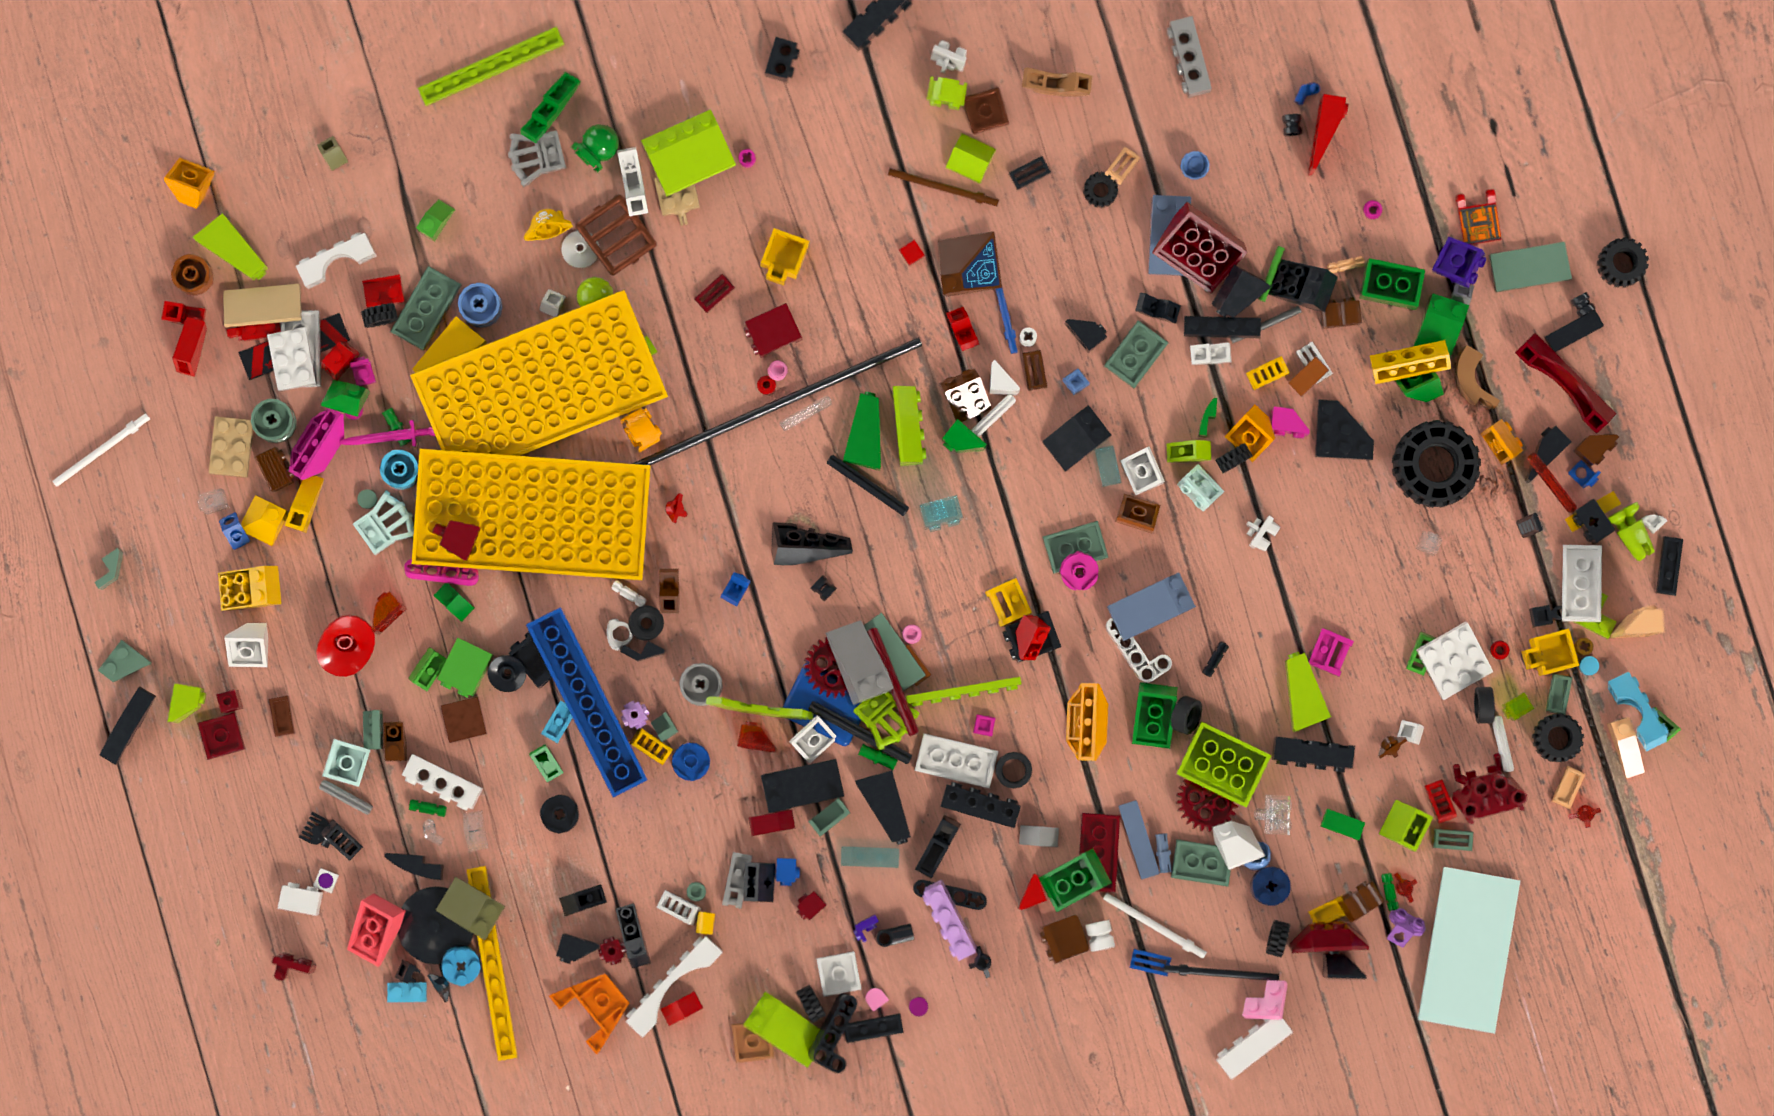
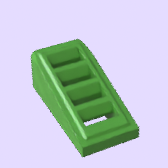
M1420 631L1406 669L1424 676L1426 668L1422 660L1416 657L1418 654L1416 649L1425 645L1422 643L1423 640L1430 642L1436 639V637ZM1415 661L1417 663H1420L1423 665V667L1421 668L1416 665H1413V662Z

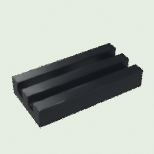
M1043 156L1009 172V176L1017 191L1051 174ZM1039 162L1042 163L1041 166L1017 178L1015 177L1016 174L1028 169L1029 167ZM1045 168L1046 171L1030 178L1029 180L1021 184L1018 183L1024 178Z

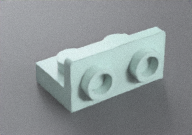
M1199 464L1177 483L1181 491L1201 511H1205L1225 492Z

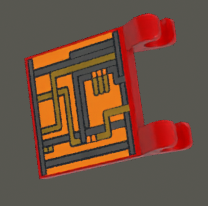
M1489 189L1485 192L1487 204L1466 207L1465 195H1456L1455 199L1463 242L1473 245L1502 240L1494 189Z

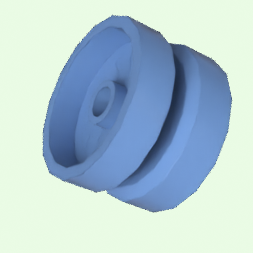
M474 283L467 286L461 292L458 300L459 312L465 321L474 327H489L496 323L501 316L502 301L495 289L488 284ZM482 303L484 306L480 308L478 304Z

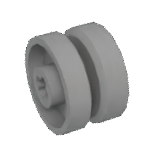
M704 663L693 664L687 667L682 673L679 682L683 697L691 704L697 706H708L706 704L707 697H719L723 689L722 678L719 672L711 665ZM700 681L705 683L703 689L698 687Z

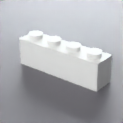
M1283 1018L1282 1020L1263 1019L1265 1022L1260 1026L1256 1024L1249 1029L1248 1032L1250 1034L1245 1038L1241 1036L1233 1042L1234 1046L1229 1050L1225 1048L1217 1054L1219 1058L1216 1061L1231 1080L1293 1033Z

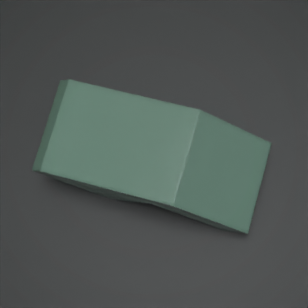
M117 548L102 558L110 572L94 582L98 589L103 590L118 580L124 553L121 549Z

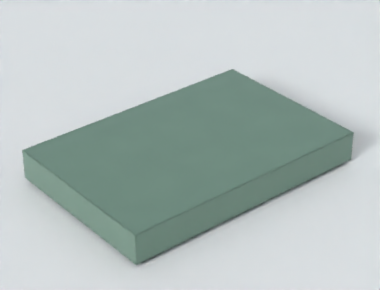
M1138 320L1105 363L1104 367L1135 389L1168 345V342Z
M1098 521L1042 537L1053 574L1060 572L1059 569L1063 560L1077 551L1091 555L1095 561L1109 558Z
M1176 840L1171 878L1229 886L1231 869H1228L1217 846Z

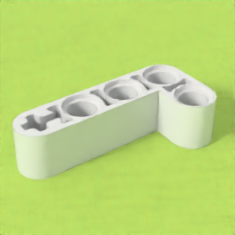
M1110 618L1107 621V633L1141 682L1149 683L1171 668L1172 661L1167 655H1160L1149 661L1133 637L1129 638V647H1122L1120 644L1121 635L1116 638L1117 631L1110 629L1113 619ZM1133 653H1138L1141 656L1140 663L1135 664L1131 661ZM1163 658L1168 662L1166 669L1158 667L1159 659ZM1144 669H1148L1152 673L1149 680L1142 677Z

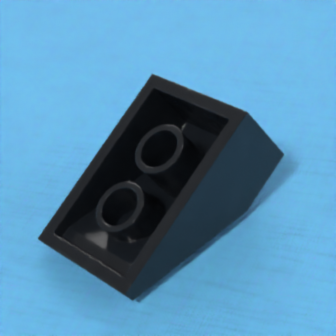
M1088 405L1049 435L1042 443L1066 472L1111 438L1112 435Z

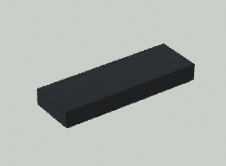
M1593 310L1544 338L1549 347L1556 353L1604 327V324L1596 310Z
M1663 537L1656 587L1657 594L1676 596L1683 539Z
M901 1014L848 1023L845 1029L847 1043L904 1033Z

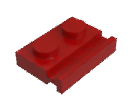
M400 274L362 281L367 309L382 304L405 302Z

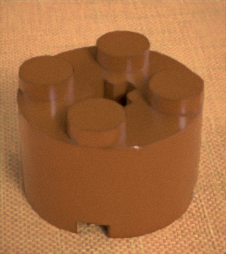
M187 254L175 261L171 270V278L175 286L182 292L195 296L203 294L212 286L213 271L210 265L201 257ZM192 271H193L194 273H196V274H194V278H190V276H191V273H190V272H192Z

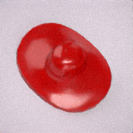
M354 615L341 616L331 622L324 630L317 644L316 657L321 667L328 673L339 677L351 676L360 671L369 661L375 647V634L371 625L366 620Z

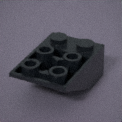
M1281 259L1268 295L1308 309L1325 312L1338 276L1324 268Z

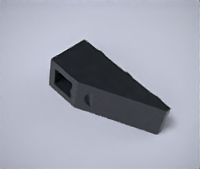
M635 904L617 908L616 913L627 957L632 969L650 964L651 961Z

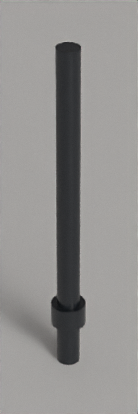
M1179 964V966L1164 965L1163 972L1178 973L1179 976L1190 974L1279 981V974L1188 967L1187 964Z

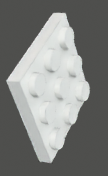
M1468 622L1460 624L1416 649L1443 700L1493 672Z

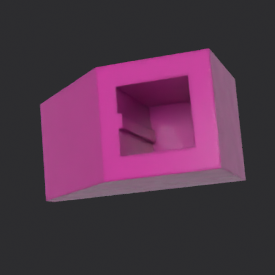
M1275 406L1272 408L1270 422L1274 435L1285 436V433L1293 434L1294 438L1304 439V436L1309 435L1310 430L1294 409Z

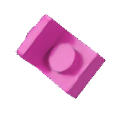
M365 357L353 359L354 362L350 363V367L353 370L356 385L362 387L376 383L371 361L368 358L365 359Z

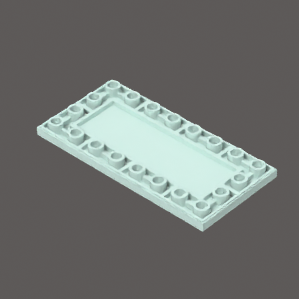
M1443 867L1418 1020L1495 1034L1520 880Z

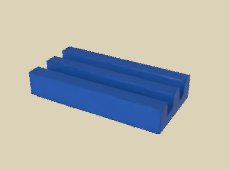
M1133 949L1129 968L1168 977V973L1137 966L1134 963L1136 961L1164 968V965H1170L1172 958ZM1136 954L1166 960V964L1136 958Z

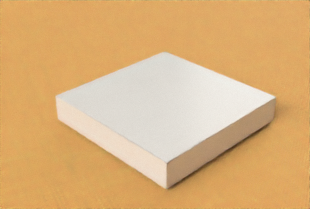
M854 951L816 958L824 997L862 990Z

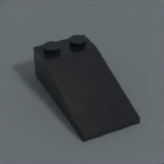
M836 759L761 775L769 813L844 797Z

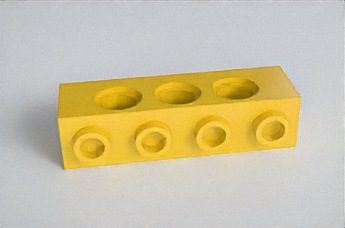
M1445 340L1370 355L1375 384L1451 369L1450 356Z

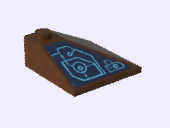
M994 231L938 240L940 275L943 294L946 297L1002 288Z

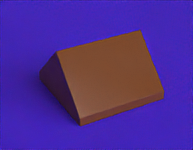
M1124 494L1115 522L1152 534L1161 505Z

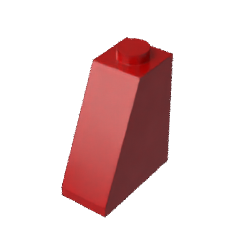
M187 317L172 357L176 372L193 377L196 375L207 332L206 323L201 318Z

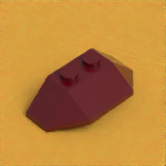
M1317 921L1313 924H1308L1289 944L1292 953L1369 950L1367 940L1348 923H1344V921H1333V923L1327 924Z

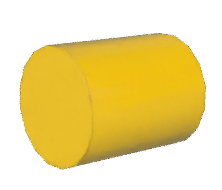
M698 911L696 933L713 935L715 913Z

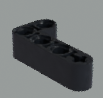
M843 993L836 998L809 1049L810 1060L834 1073L843 1072L847 1066L846 1060L834 1053V1050L858 1004L854 996ZM845 1000L849 1002L848 1006L844 1003ZM840 1015L841 1021L838 1025H835L834 1019ZM827 1033L832 1034V1038L829 1042L825 1041V1035ZM822 1050L823 1055L817 1060L816 1053ZM835 1059H838V1060H839V1065H838V1067L833 1068V1067H832L833 1061H834Z

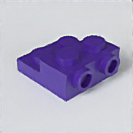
M1448 237L1432 271L1451 279V282L1469 288L1470 284L1474 285L1477 281L1478 274L1476 273L1479 267L1483 268L1485 265V253L1483 249Z

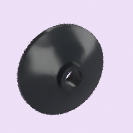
M502 655L490 663L488 679L497 690L513 692L524 684L526 669L518 658ZM505 669H510L511 674H506Z

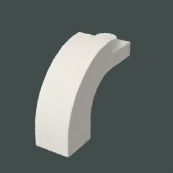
M632 147L617 150L629 216L648 213L637 149Z

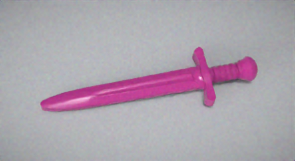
M411 420L409 421L410 429L354 436L341 440L340 444L361 445L412 439V446L416 447L417 436L430 435L435 437L432 426L416 430L414 421Z

